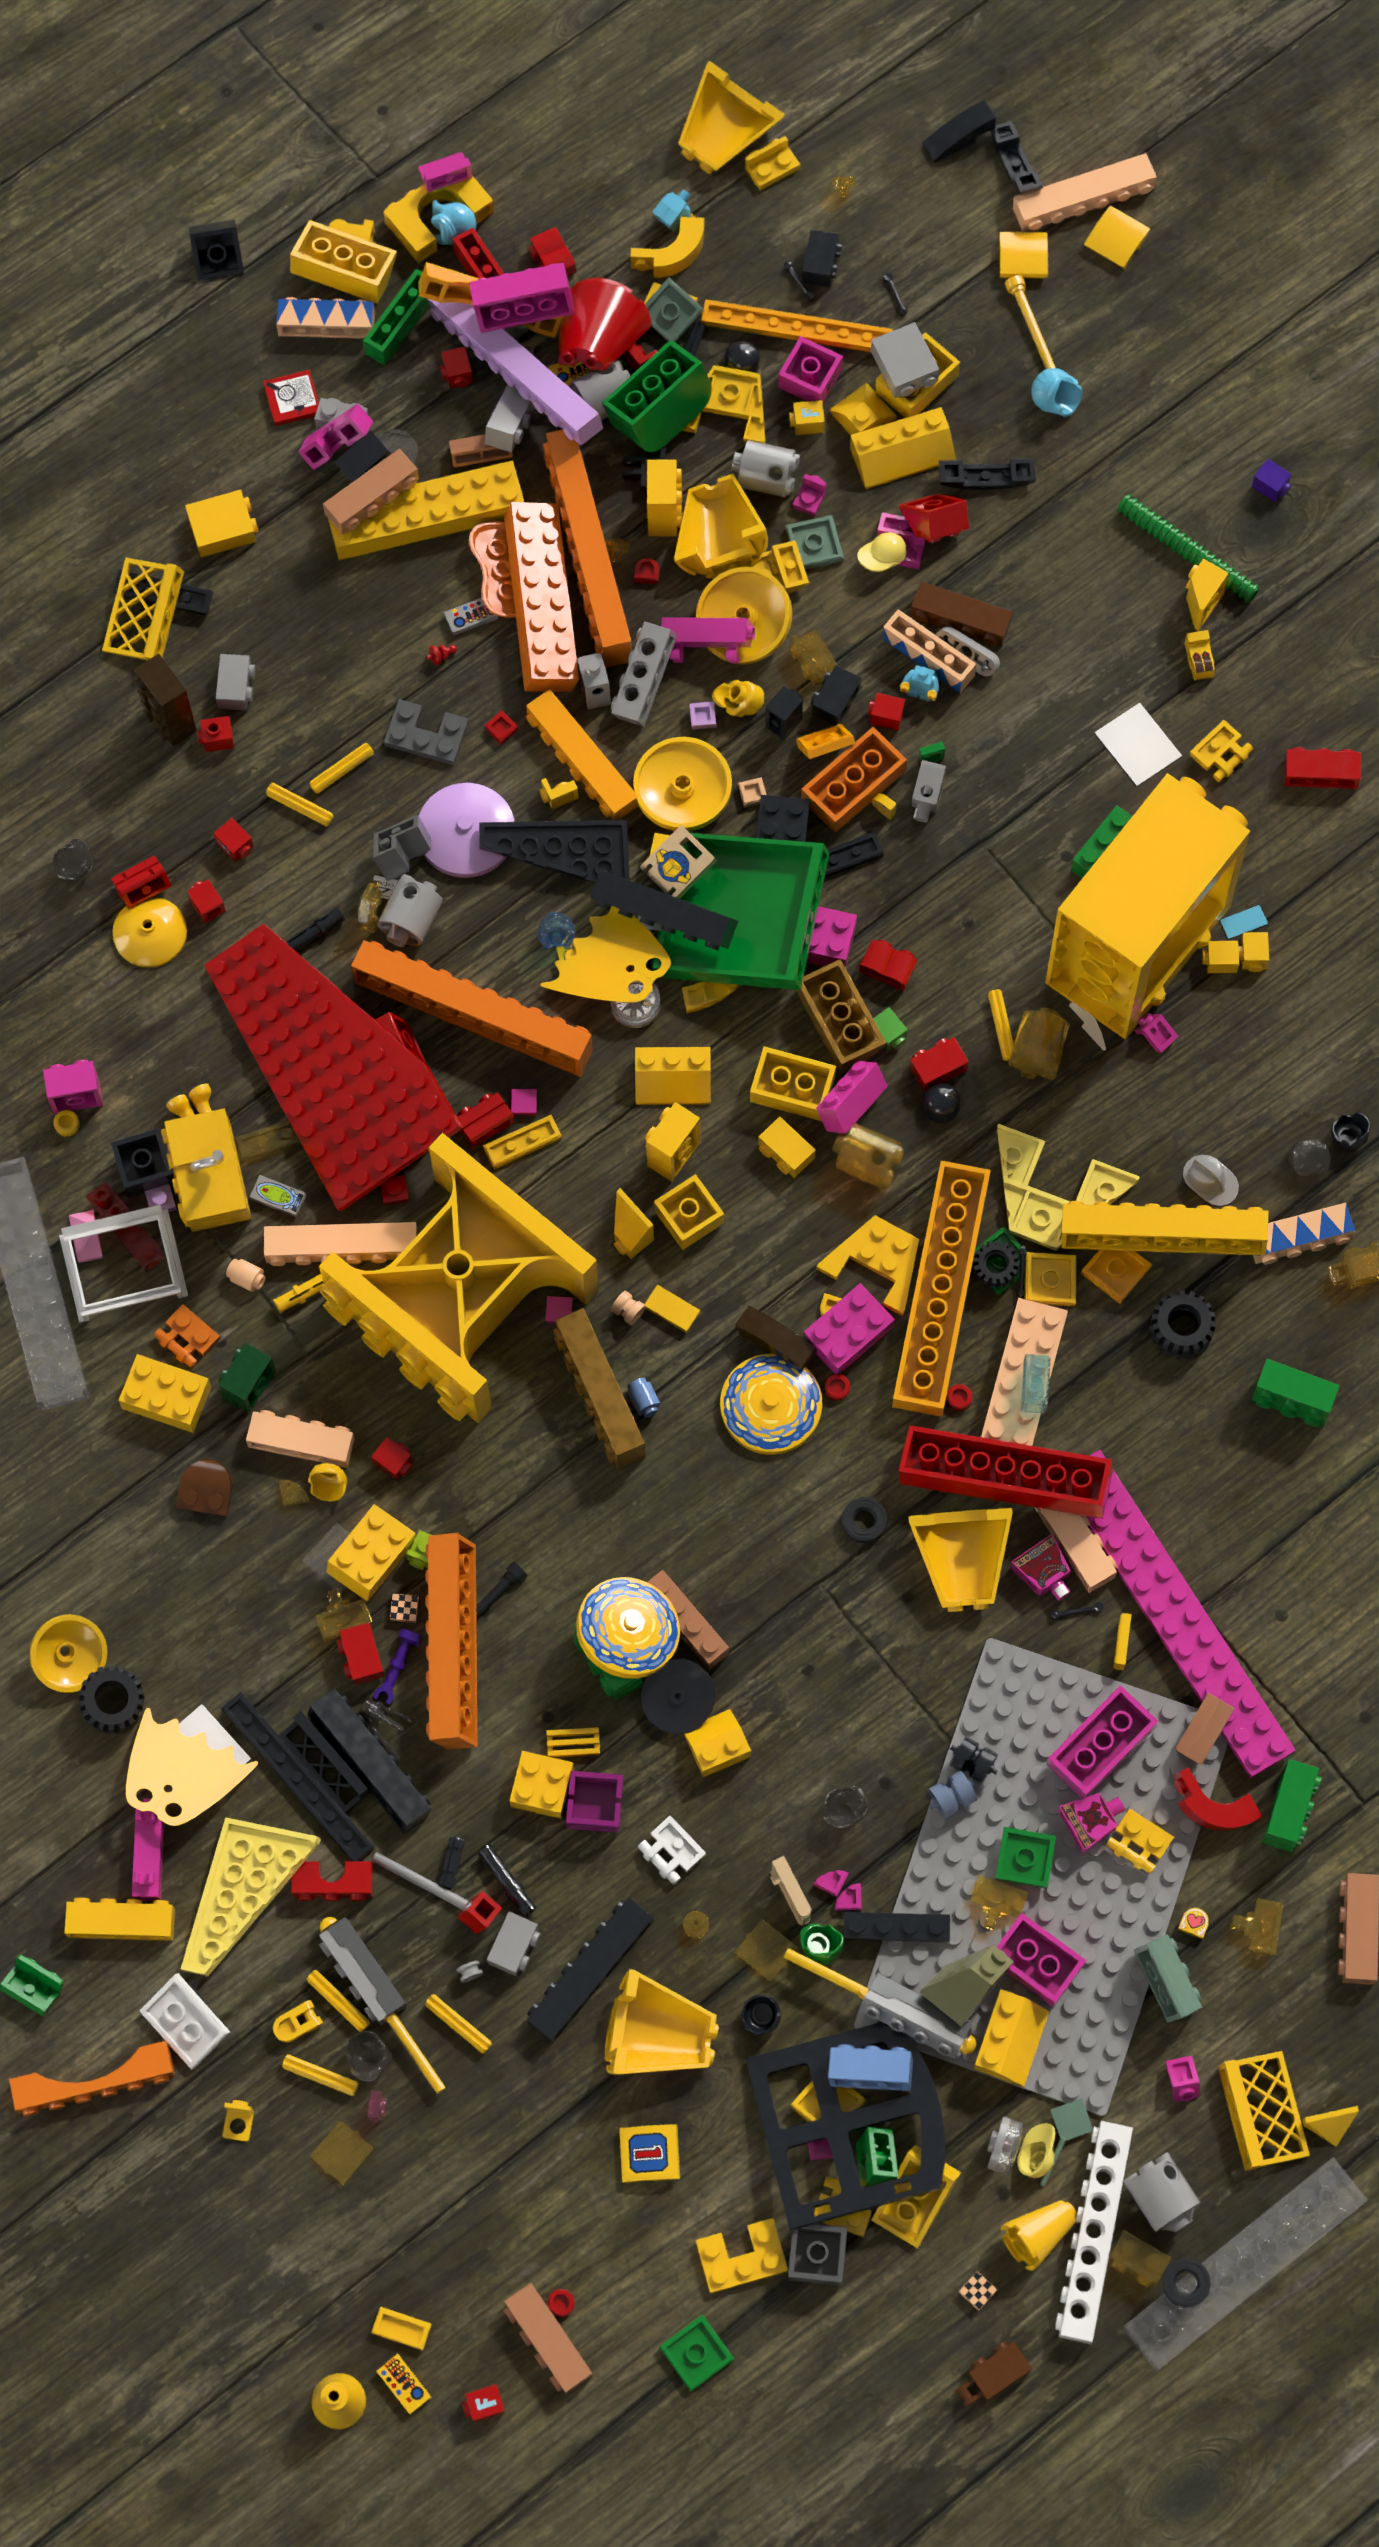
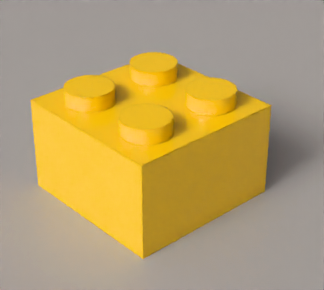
M696 1174L654 1201L655 1213L682 1250L724 1224L723 1211Z
M522 1751L510 1797L511 1807L562 1819L569 1792L571 1771H574L573 1762Z

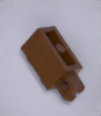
M1004 2341L992 2350L995 2355L987 2360L981 2357L970 2365L972 2370L968 2373V2376L971 2380L954 2391L956 2395L960 2394L965 2403L963 2405L965 2408L980 2397H983L986 2402L1031 2372V2366L1014 2341L1009 2345ZM972 2384H974L979 2391V2393L975 2396H973V2394L968 2388Z

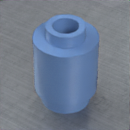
M640 1378L627 1386V1394L638 1416L644 1415L647 1418L658 1412L657 1408L661 1403L650 1382H647L645 1378Z

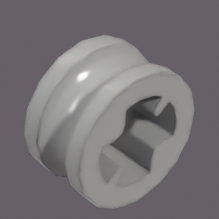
M479 1961L467 1963L457 1969V1972L462 1975L460 1978L462 1983L476 1979L483 1974V1971L478 1969Z

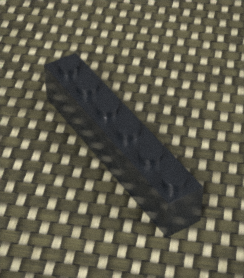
M603 870L599 871L590 898L598 900L597 906L611 910V907L614 906L619 908L618 914L632 918L633 914L641 917L640 922L650 926H654L655 922L662 924L661 930L674 935L676 930L684 933L683 938L696 943L698 938L705 940L704 946L719 951L720 946L729 949L739 922Z
M334 1688L310 1705L307 1715L351 1770L364 1783L371 1795L403 1834L429 1816L431 1804L427 1796L416 1790L412 1778L399 1769L396 1758L391 1753L387 1754L382 1747L380 1738L375 1733H370L366 1728L365 1720L360 1714L353 1712L344 1694H339Z
M628 1898L625 1902L621 1900L612 1910L614 1916L608 1923L604 1920L595 1931L597 1936L591 1943L586 1941L578 1951V1954H580L579 1958L574 1963L570 1961L561 1971L563 1977L556 1984L553 1981L544 1992L546 1995L544 2000L540 2004L538 2002L534 2003L527 2012L529 2016L527 2019L528 2024L550 2043L553 2044L654 1922L653 1916L631 1898Z

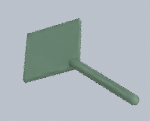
M1082 2098L1050 2110L1060 2137L1054 2152V2165L1065 2141L1093 2131ZM1053 2167L1048 2174L1043 2176L1040 2182L1041 2187L1045 2186Z

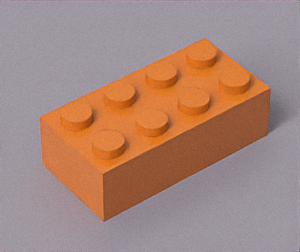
M872 727L855 744L851 745L807 783L801 790V798L810 799L809 809L836 833L864 809L877 793H882L906 772L907 759Z

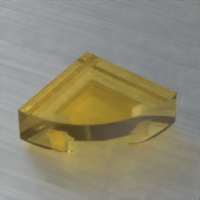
M279 1480L284 1507L309 1502L308 1495L301 1486L290 1480Z

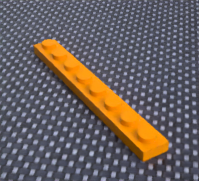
M705 300L701 323L710 327L799 340L801 336L817 344L871 352L872 339L893 331V329L712 300Z

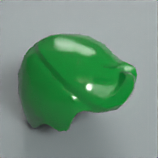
M809 1924L800 1931L802 1950L809 1959L826 1966L833 1963L841 1954L844 1945L843 1935L831 1925Z

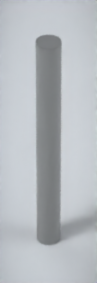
M378 1852L375 1853L372 1862L462 1910L469 1902Z

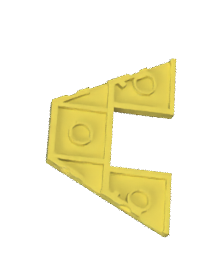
M998 1124L997 1135L1009 1233L1057 1251L1062 1245L1063 1204H1068L1070 1201L1028 1186L1045 1141ZM1092 1159L1076 1201L1087 1205H1094L1095 1202H1106L1111 1205L1138 1183L1140 1177Z

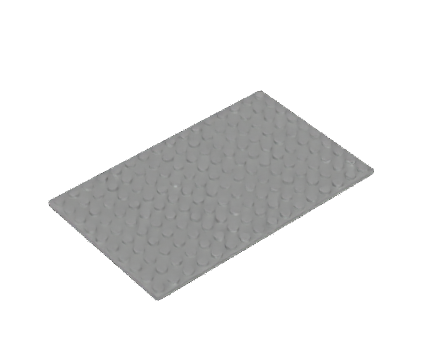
M993 1638L986 1640L937 1784L941 1782L946 1785L947 1778L959 1772L950 1766L954 1757V1752L950 1748L952 1745L955 1747L960 1746L966 1736L978 1742L980 1749L987 1747L998 1753L994 1763V1768L998 1772L996 1775L993 1773L988 1774L982 1784L976 1781L977 1784L973 1786L977 1801L966 1807L961 1804L958 1805V1811L948 1818H943L938 1809L934 1808L931 1810L930 1807L928 1808L893 1913L950 1914V1943L883 1941L867 1988L870 1989L879 1973L922 1995L920 1993L922 1988L945 1965L991 1945L996 1947L1021 1913L1086 1959V1963L1054 2008L1005 1973L985 2002L968 2019L973 2024L966 2038L968 2039L972 2035L976 2040V2048L972 2053L962 2054L959 2051L956 2059L940 2054L936 2049L926 2044L918 2043L913 2037L909 2036L919 2052L1065 2104L1082 2098L1086 2111L1099 2116L1106 2115L1149 1986L1148 1980L1133 1950L1166 1934L1201 1827L1189 1819L1177 1803L1186 1798L1175 1788L1173 1775L1189 1767L1202 1792L1210 1799L1228 1744L1220 1733L1202 1765L1175 1749L1197 1713L1198 1708ZM1120 1685L1159 1722L1151 1734L1091 1795L1100 1793L1105 1803L1116 1797L1120 1798L1125 1811L1114 1817L1117 1825L1120 1824L1130 1808L1174 1836V1839L1160 1860L1151 1855L1147 1859L1156 1865L1151 1874L1143 1869L1139 1871L1133 1867L1134 1864L1123 1856L1119 1858L1113 1854L1114 1851L1106 1846L1111 1837L1118 1842H1121L1123 1839L1115 1831L1086 1854L1082 1855L1058 1813L1060 1806L1081 1798L1046 1765L1048 1758ZM968 1771L963 1773L970 1782L974 1780L969 1777ZM1004 1827L1056 1836L1047 1889L995 1880ZM1131 1842L1127 1846L1139 1855L1143 1852L1141 1848ZM1000 1989L1025 1997L1050 2011L1024 2087L974 2070ZM859 2008L854 2027L857 2029L882 2021L868 2017Z

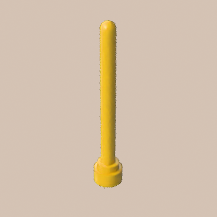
M1021 275L1013 276L1005 282L1007 291L1016 297L1045 368H1056L1024 294L1026 287L1024 279Z

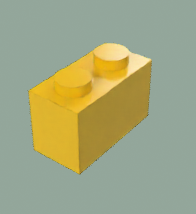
M781 1117L777 1118L758 1138L761 1153L767 1158L772 1157L777 1162V1167L784 1174L787 1175L789 1173L793 1178L815 1159L816 1150Z

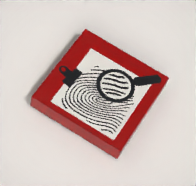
M310 370L263 381L275 426L315 417L319 402Z

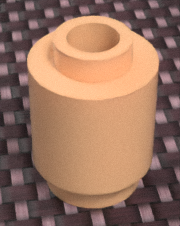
M233 1259L226 1271V1277L230 1278L232 1283L251 1292H254L256 1289L259 1290L266 1278L263 1275V1269L243 1259Z

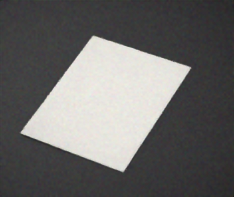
M1140 703L1095 732L1136 785H1139L1182 756Z
M202 1704L179 1723L180 1732L186 1737H192L204 1732L206 1734V1743L210 1749L220 1750L233 1746L234 1760L237 1763L246 1764L251 1759Z

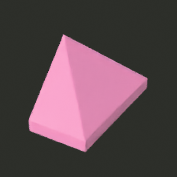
M94 1210L69 1215L71 1226L96 1220ZM99 1234L74 1240L78 1263L103 1258Z

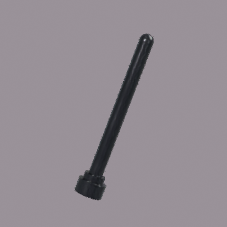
M513 1561L506 1568L505 1577L476 1605V1619L512 1584L521 1583L528 1576L517 1563Z

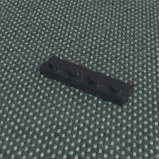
M122 570L118 571L113 591L114 595L117 594ZM129 572L132 580L141 575ZM150 577L154 585L160 580H162L159 578ZM147 578L135 585L140 594L151 587ZM181 584L175 609L208 616L213 591ZM131 587L124 592L123 597L134 599L137 595ZM152 592L143 599L145 602L155 604L157 595L155 592Z
M844 1912V1940L950 1943V1914Z

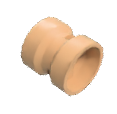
M624 1291L615 1300L610 1310L615 1315H622L624 1321L632 1326L641 1317L646 1305L640 1301L636 1302L632 1299V1295L629 1292Z

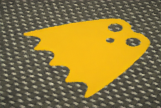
M612 906L609 914L606 916L590 917L593 927L591 935L586 938H574L572 942L576 948L575 955L570 959L555 961V965L560 972L559 977L554 981L544 982L540 985L551 990L591 999L639 1002L644 1000L652 991V984L655 979L662 977L671 966V961L659 941L634 915L632 918L618 914L619 908ZM651 958L661 960V967L656 971H650L646 968V963ZM633 965L634 971L627 972V966ZM631 982H642L643 990L638 994H631L628 991V986Z
M147 1708L141 1720L130 1757L126 1782L127 1802L140 1811L154 1812L160 1821L169 1825H181L195 1818L224 1797L258 1765V1761L239 1764L234 1760L233 1746L220 1750L210 1749L206 1743V1734L204 1732L192 1737H186L180 1732L177 1719L164 1724H157L152 1718L150 1708ZM165 1785H171L173 1790L165 1793L163 1788ZM149 1789L153 1794L152 1800L146 1803L140 1802L136 1798L137 1791ZM170 1803H177L181 1806L182 1812L177 1817H171L165 1812V1807Z

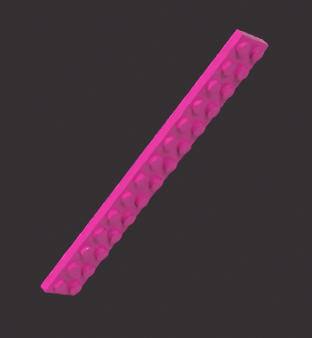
M1101 1450L1089 1455L1105 1458ZM1113 1470L1103 1519L1086 1516L1090 1523L1088 1528L1093 1535L1097 1534L1104 1545L1102 1550L1106 1556L1111 1555L1116 1562L1117 1569L1115 1570L1201 1703L1207 1694L1210 1693L1235 1708L1223 1727L1221 1734L1251 1779L1294 1754L1296 1750Z

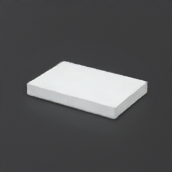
M175 1974L140 2010L141 2014L191 2070L195 2069L230 2033L179 1974Z

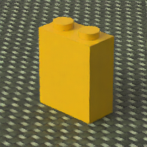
M241 490L185 505L200 557L256 542L255 533L259 532L255 518L250 519L248 513L252 511L248 497H243Z

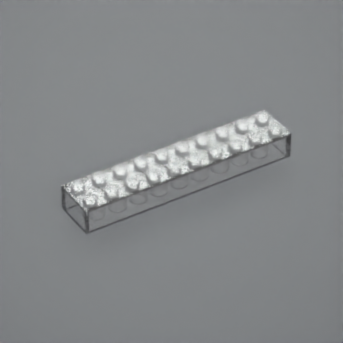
M25 1157L0 1163V1266L36 1402L40 1411L90 1398L28 1164Z
M1333 2157L1202 2263L1206 2267L1211 2281L1209 2294L1202 2303L1195 2307L1182 2308L1174 2305L1163 2294L1122 2328L1152 2368L1158 2372L1358 2210L1368 2199ZM1189 2273L1176 2286L1179 2291L1187 2294L1196 2289L1197 2281Z

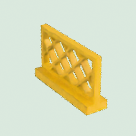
M125 558L102 651L142 660H149L159 653L163 658L184 571L173 564L167 563V565ZM131 565L139 566L143 573L132 580L129 576ZM156 570L164 571L162 580L154 585L149 575ZM147 578L151 587L140 594L135 585ZM132 587L137 597L126 603L123 599L124 592ZM155 592L157 601L148 608L143 598ZM141 601L145 611L134 617L129 608ZM127 611L131 620L120 627L117 622L118 616ZM149 615L152 620L151 625L142 631L138 621ZM135 624L139 634L128 640L123 631ZM121 634L126 643L118 648L111 647L113 638ZM141 638L146 643L144 653L135 652L132 644Z
M1282 2051L1236 2061H1226L1218 2066L1245 2171L1310 2156ZM1277 2059L1279 2071L1275 2077L1263 2069L1268 2060ZM1262 2062L1260 2066H1257L1254 2063ZM1248 2065L1256 2070L1251 2082L1241 2077L1239 2066ZM1259 2074L1272 2081L1267 2092L1254 2085ZM1275 2084L1285 2089L1286 2097L1282 2103L1270 2096ZM1251 2089L1263 2096L1257 2108L1248 2103L1247 2095ZM1266 2100L1279 2107L1273 2119L1260 2111ZM1282 2110L1292 2116L1293 2123L1289 2129L1277 2122ZM1257 2116L1270 2123L1265 2134L1255 2129L1254 2121ZM1273 2126L1286 2133L1280 2145L1268 2138ZM1289 2136L1299 2142L1301 2152L1293 2154L1283 2148ZM1264 2142L1277 2149L1273 2158L1263 2160L1261 2147ZM1280 2152L1285 2154L1284 2156L1278 2157Z

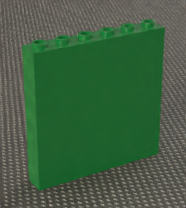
M690 833L715 857L717 862L680 899L739 922L729 949L720 946L719 951L704 946L705 940L698 938L696 943L683 938L684 933L676 930L675 935L664 930L659 931L656 939L666 950L671 961V966L667 972L659 978L801 990L830 854L824 843ZM690 840L683 847L695 860L703 854ZM674 889L669 895L671 896L676 891V889ZM652 958L651 961L654 971L661 967V960L658 958Z

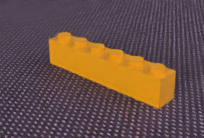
M550 689L526 705V719L533 728L537 727L540 730L541 738L546 745L554 747L557 758L561 763H567L571 768L570 773L577 782L581 780L586 786L584 789L588 796L600 803V810L607 818L610 816L613 820H620L638 807L636 800L638 795Z

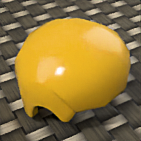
M331 1463L315 1465L309 1474L308 1482L311 1484L310 1492L313 1496L329 1502L340 1500L344 1496L347 1487V1477L339 1466Z

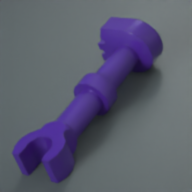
M403 1628L400 1629L398 1634L401 1643L394 1659L390 1660L389 1665L391 1667L382 1687L374 1692V1699L377 1701L380 1694L387 1693V1705H391L394 1701L392 1691L400 1670L403 1671L405 1667L404 1660L410 1645L419 1647L423 1639L419 1634Z

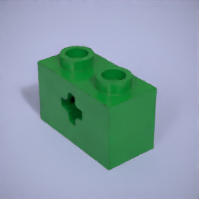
M867 2127L856 2142L861 2185L863 2187H870L898 2179L893 2130Z

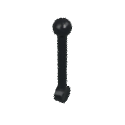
M787 261L784 264V268L790 271L804 291L808 301H813L814 296L812 292L807 289L793 269V263Z
M886 273L884 275V282L890 286L899 307L898 313L901 316H905L908 310L903 306L892 282L893 275Z
M1020 1246V1276L1017 1297L1021 1299L1025 1295L1026 1246Z
M1096 1602L1090 1607L1062 1612L1054 1610L1050 1613V1617L1053 1620H1058L1063 1616L1091 1611L1101 1613L1103 1604Z

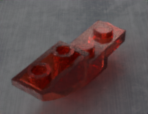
M107 1182L86 1196L101 1219L131 1212ZM141 1224L111 1231L132 1258L146 1272L166 1258L165 1253Z

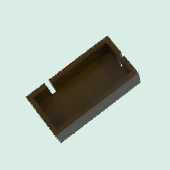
M158 653L135 668L136 679L134 682L139 688L137 692L141 697L140 703L144 708L143 713L150 723L153 721L158 727L156 730L162 740H168L174 746L196 732L197 729L187 690L161 655Z

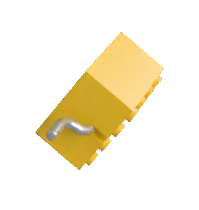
M225 1108L165 1121L166 1128L161 1129L164 1144L168 1146L169 1154H167L169 1168L173 1169L175 1177L172 1179L175 1194L178 1193L180 1203L177 1205L180 1218L185 1227H190L192 1232L252 1219L231 1123Z

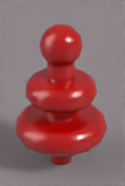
M434 645L430 646L429 655L426 656V659L431 660L435 665H440L441 659L447 660L448 654L456 653L457 648L455 645H450L448 648L444 645H440L438 648Z

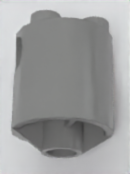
M616 361L605 371H592L572 380L570 385L571 389L597 411L600 419L603 420L608 418L601 402L630 377V374L627 370L623 371L620 362Z
M748 440L743 454L735 453L732 472L739 473L738 482L743 489L786 497V495H790L793 492L795 478L791 477L793 471L798 468L800 455L795 454V450ZM774 467H779L783 472V476L776 475Z
M403 874L397 881L377 922L380 930L388 935L386 939L390 943L398 947L422 945L443 903V898L436 893L437 887L427 881H424L422 884L406 874Z
M1167 2152L1155 2160L1156 2165L1152 2161L1139 2169V2176L1137 2173H1134L1126 2178L1123 2183L1155 2232L1162 2229L1176 2233L1193 2222L1194 2208L1201 2202Z

